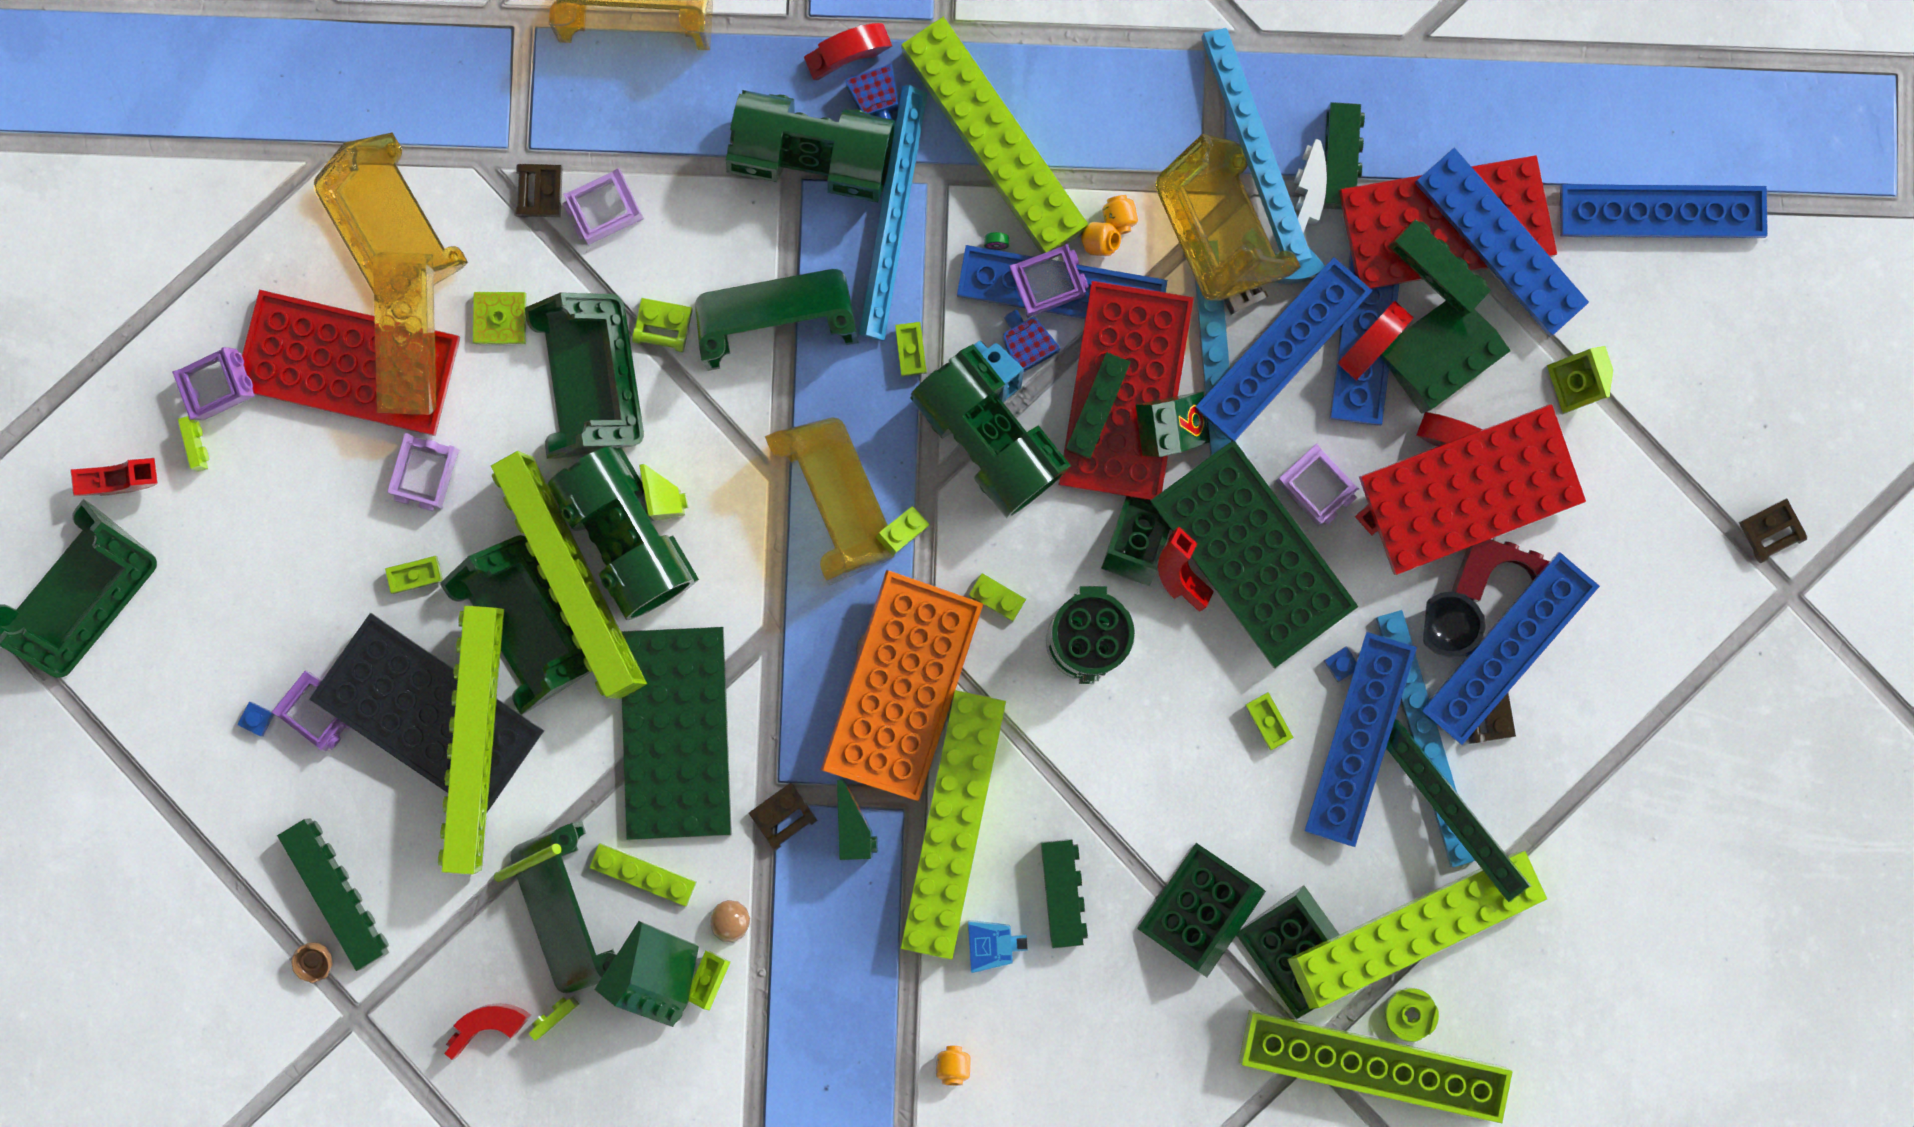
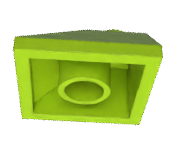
M1606 346L1590 348L1547 365L1563 414L1610 397L1613 367Z
M640 464L649 517L654 521L684 516V509L688 508L686 493H681L677 486L647 465Z

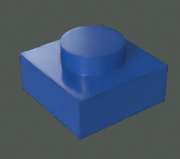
M1347 646L1323 660L1337 682L1354 673L1357 664Z
M249 702L237 725L258 736H264L274 713L254 702Z

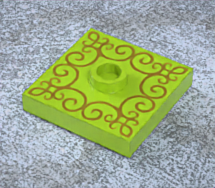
M474 292L473 343L526 344L525 307L527 294L525 292Z

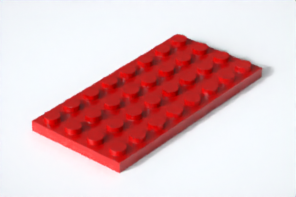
M1537 155L1471 166L1550 257L1556 256L1557 250ZM1422 175L1350 187L1339 191L1355 274L1370 289L1423 280L1388 247L1403 229L1415 219L1428 225L1431 229L1430 233L1437 239L1447 243L1452 254L1465 260L1470 271L1489 268L1414 183Z
M1097 281L1091 282L1063 453L1064 458L1071 466L1059 479L1058 485L1152 500L1162 492L1168 455L1161 457L1142 456L1136 404L1178 396L1194 297ZM1106 352L1131 363L1093 454L1088 460L1065 449Z
M259 289L242 353L243 366L247 376L252 381V390L256 395L436 436L461 337Z
M1552 404L1359 476L1394 575L1586 502Z

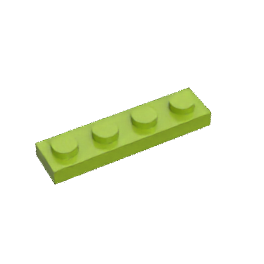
M599 843L589 867L683 906L688 905L697 881L602 843Z

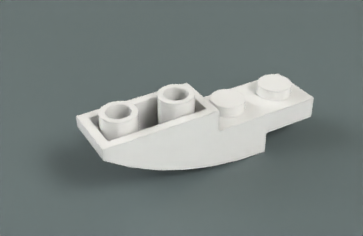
M1315 139L1312 146L1307 145L1302 160L1306 161L1304 169L1299 168L1294 179V183L1298 184L1295 192L1304 195V197L1299 196L1295 210L1299 211L1297 218L1303 233L1307 223L1314 226L1318 223L1326 194V161L1321 140Z

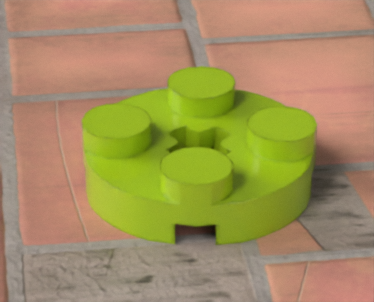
M1410 987L1396 990L1389 998L1385 1006V1020L1387 1027L1397 1037L1415 1042L1422 1040V1038L1430 1035L1436 1029L1439 1011L1428 993ZM1411 1007H1415L1414 1010L1418 1013V1018H1413L1412 1022H1409L1405 1012L1410 1010Z

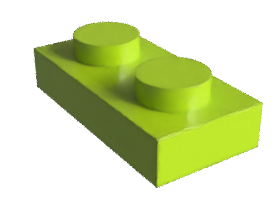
M921 322L895 325L901 377L927 374Z
M189 416L179 418L178 422L190 468L196 471L208 469L206 461H209V454L206 447L202 446L200 437L203 436V431L200 423L189 419Z
M912 506L880 531L876 538L894 556L926 530L930 524Z
M437 556L385 568L391 594L443 581Z
M983 573L969 594L973 599L984 603L983 605L1012 622L1026 601L1024 597Z
M1269 692L1245 704L1269 750H1273L1294 738Z
M705 950L692 980L688 1001L704 1010L710 1011L730 961L711 951Z
M574 996L568 1000L565 997L561 998L552 1006L553 1013L548 1017L543 1014L531 1024L534 1029L529 1032V1035L534 1041L538 1040L575 1009L579 1002Z

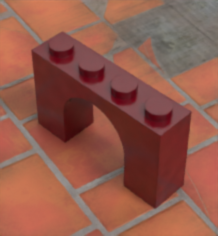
M1494 537L1466 549L1451 592L1465 594L1475 603L1480 602L1488 578L1497 565L1506 562L1517 564L1528 572L1533 581L1549 561L1543 559L1544 555L1539 552L1529 550L1526 553L1519 550V545L1508 541L1502 544L1494 541Z

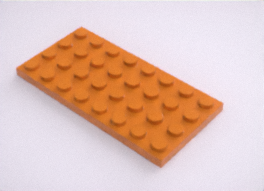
M886 570L820 770L916 801L920 800L984 603Z

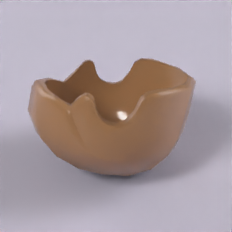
M727 900L721 902V904L714 908L710 918V926L714 936L724 942H734L743 938L750 924L747 908L738 901Z
M314 942L306 943L296 949L291 960L292 970L297 977L310 983L325 979L333 965L332 955L327 947Z

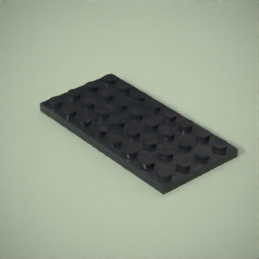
M370 613L309 700L448 793L449 786H445L446 770H450L451 759H447L448 744L453 742V733L449 731L450 718L455 717L456 706H452L453 690H457L458 680L454 679V668L373 613ZM498 698L496 700L487 813L545 731Z

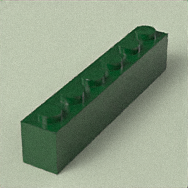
M311 818L303 819L278 834L277 837L356 971L362 970L389 953L387 949L389 946L388 941L382 933L378 934L374 924L376 922L374 917L368 910L365 911L361 905L362 897L356 888H351L347 881L349 875L342 865L339 866L334 859L336 853L329 843L326 844L321 836L323 831L318 822L312 821Z

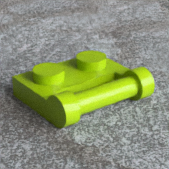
M641 298L632 343L641 344V342L675 348V351L684 352L693 310L692 307ZM645 326L679 333L677 338L646 333L644 329Z

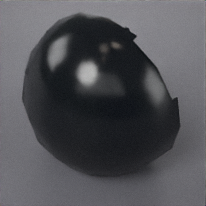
M1444 592L1427 600L1423 643L1432 652L1445 657H1459L1473 651L1481 642L1486 628L1485 616L1478 604L1468 598L1467 595L1458 592Z

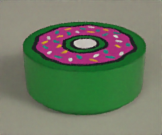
M1000 232L988 233L984 236V247L992 250L1007 249L1009 247V236Z

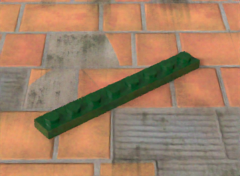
M1395 719L1386 749L1508 902H1512L1531 887L1530 883L1401 722Z

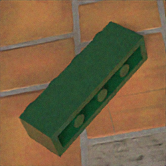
M1330 102L1327 107L1324 152L1327 183L1323 209L1342 210L1339 191L1345 188L1356 187L1358 178L1362 176L1363 166L1358 161L1359 153L1363 152L1364 138L1360 137V128L1364 127L1365 113L1361 112V104Z
M1415 219L1403 229L1388 247L1461 316H1466L1477 307L1491 289L1487 287V282L1480 275H1475L1468 269L1469 266L1465 260L1456 257L1449 251L1450 248L1447 243L1437 239L1430 233L1431 229L1428 225Z
M1106 352L1065 450L1088 460L1091 458L1131 363L1130 361Z
M1072 839L1040 842L1051 947L1062 948L1084 945L1083 939L1088 938L1086 923H1081L1080 913L1085 912L1084 897H1079L1078 886H1082L1081 870L1076 871L1075 860H1080L1078 844H1073Z

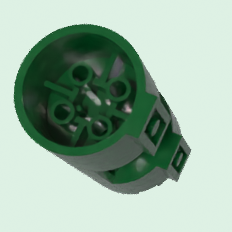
M742 90V94L739 93L730 127V143L732 144H728L726 173L777 182L783 169L788 168L828 176V193L878 203L888 172L895 120L872 116L858 109L843 110L839 122L826 117L819 119L809 117L805 113H795L794 99L786 95H766Z
M972 344L960 350L948 360V363L926 377L912 391L910 399L926 417L934 432L942 439L953 434L954 439L964 447L970 455L972 462L981 469L975 475L974 480L978 483L982 492L993 501L1005 518L1008 519L1051 487L1067 472L1071 465L1039 425L1026 432L998 397L1003 390L1002 387L1006 384L975 345Z
M608 446L589 453L578 459L579 462L572 465L568 470L567 468L562 469L549 480L547 486L556 499L563 518L574 531L586 529L591 542L598 548L602 561L606 565L598 575L603 586L613 597L626 620L635 619L656 609L683 591L688 590L699 580L675 537H669L668 535L659 536L638 499L644 494L643 483L622 447L613 448Z
M1079 586L1077 594H1074L1071 599L1063 604L1048 627L1046 648L1049 658L1060 672L1073 679H1079V684H1094V681H1099L1100 676H1105L1106 673L1119 666L1129 655L1135 637L1134 623L1129 611H1127L1123 604L1107 594V586ZM1072 648H1076L1077 651H1078V654H1075V653L1072 651ZM1099 648L1103 649L1104 654L1100 652Z

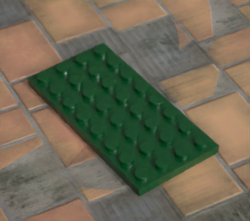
M1235 441L1229 442L1150 500V503L1172 532L1177 527H1180L1197 543L1191 558L1273 668L1282 664L1359 607Z
M724 627L621 631L647 682V685L622 698L626 840L732 835Z

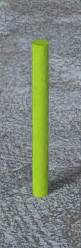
M553 844L496 872L494 880L501 882L561 852L560 845Z

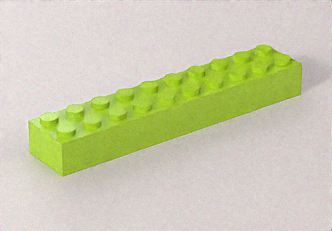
M944 16L902 43L903 56L1040 253L1044 254L1065 246L1082 235L1089 224Z
M516 451L490 465L494 472L491 475L497 487L502 488L505 494L503 501L510 511L513 510L517 518L514 520L515 525L520 533L525 534L528 540L526 547L533 557L536 556L540 564L537 566V569L542 578L548 580L551 587L549 593L552 599L559 603L562 609L560 615L567 626L570 625L574 633L572 635L573 642L578 649H582L586 657L583 659L584 664L590 672L594 673L597 679L595 685L602 696L605 695L606 698L621 699L647 685L534 457Z
M464 605V611L459 613L458 624L459 627H462V636L457 638L456 652L460 653L459 664H455L454 679L458 680L457 690H453L452 706L456 707L455 717L450 718L449 731L453 733V742L448 744L447 759H451L450 770H446L445 786H449L448 796H444L443 812H446V823H442L440 838L444 839L443 850L440 849L438 855V865L442 866L441 872L474 875L481 871L483 866L504 609Z
M955 690L901 949L953 959L1003 720L1005 700Z
M1526 851L1508 855L1531 885L1512 902H1508L1482 868L1287 959L1309 1009L1321 1008L1547 900V896Z
M1253 1010L1248 1012L1238 1060L1242 1066L1501 1124L1503 1123L1513 1073L1512 1070L1499 1065Z

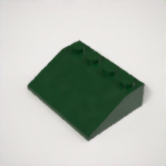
M1445 300L1400 333L1380 357L1422 414L1442 403L1511 350L1497 330L1475 309L1463 317Z
M1195 843L1137 929L1207 978L1266 891L1253 880L1198 843Z
M1303 885L1242 927L1236 936L1296 1019L1313 1010L1309 1009L1287 959L1340 934Z
M638 921L594 990L615 1007L674 1027L688 1005L699 947L687 940Z

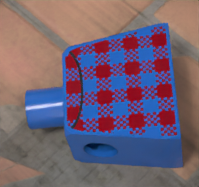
M891 64L845 79L847 90L858 110L872 116L892 119L890 113L898 111V99Z
M1014 310L1004 317L1010 327V330L1003 333L1002 338L1008 354L1024 368L1023 373L1059 353V345L1035 317L1023 321L1018 310Z

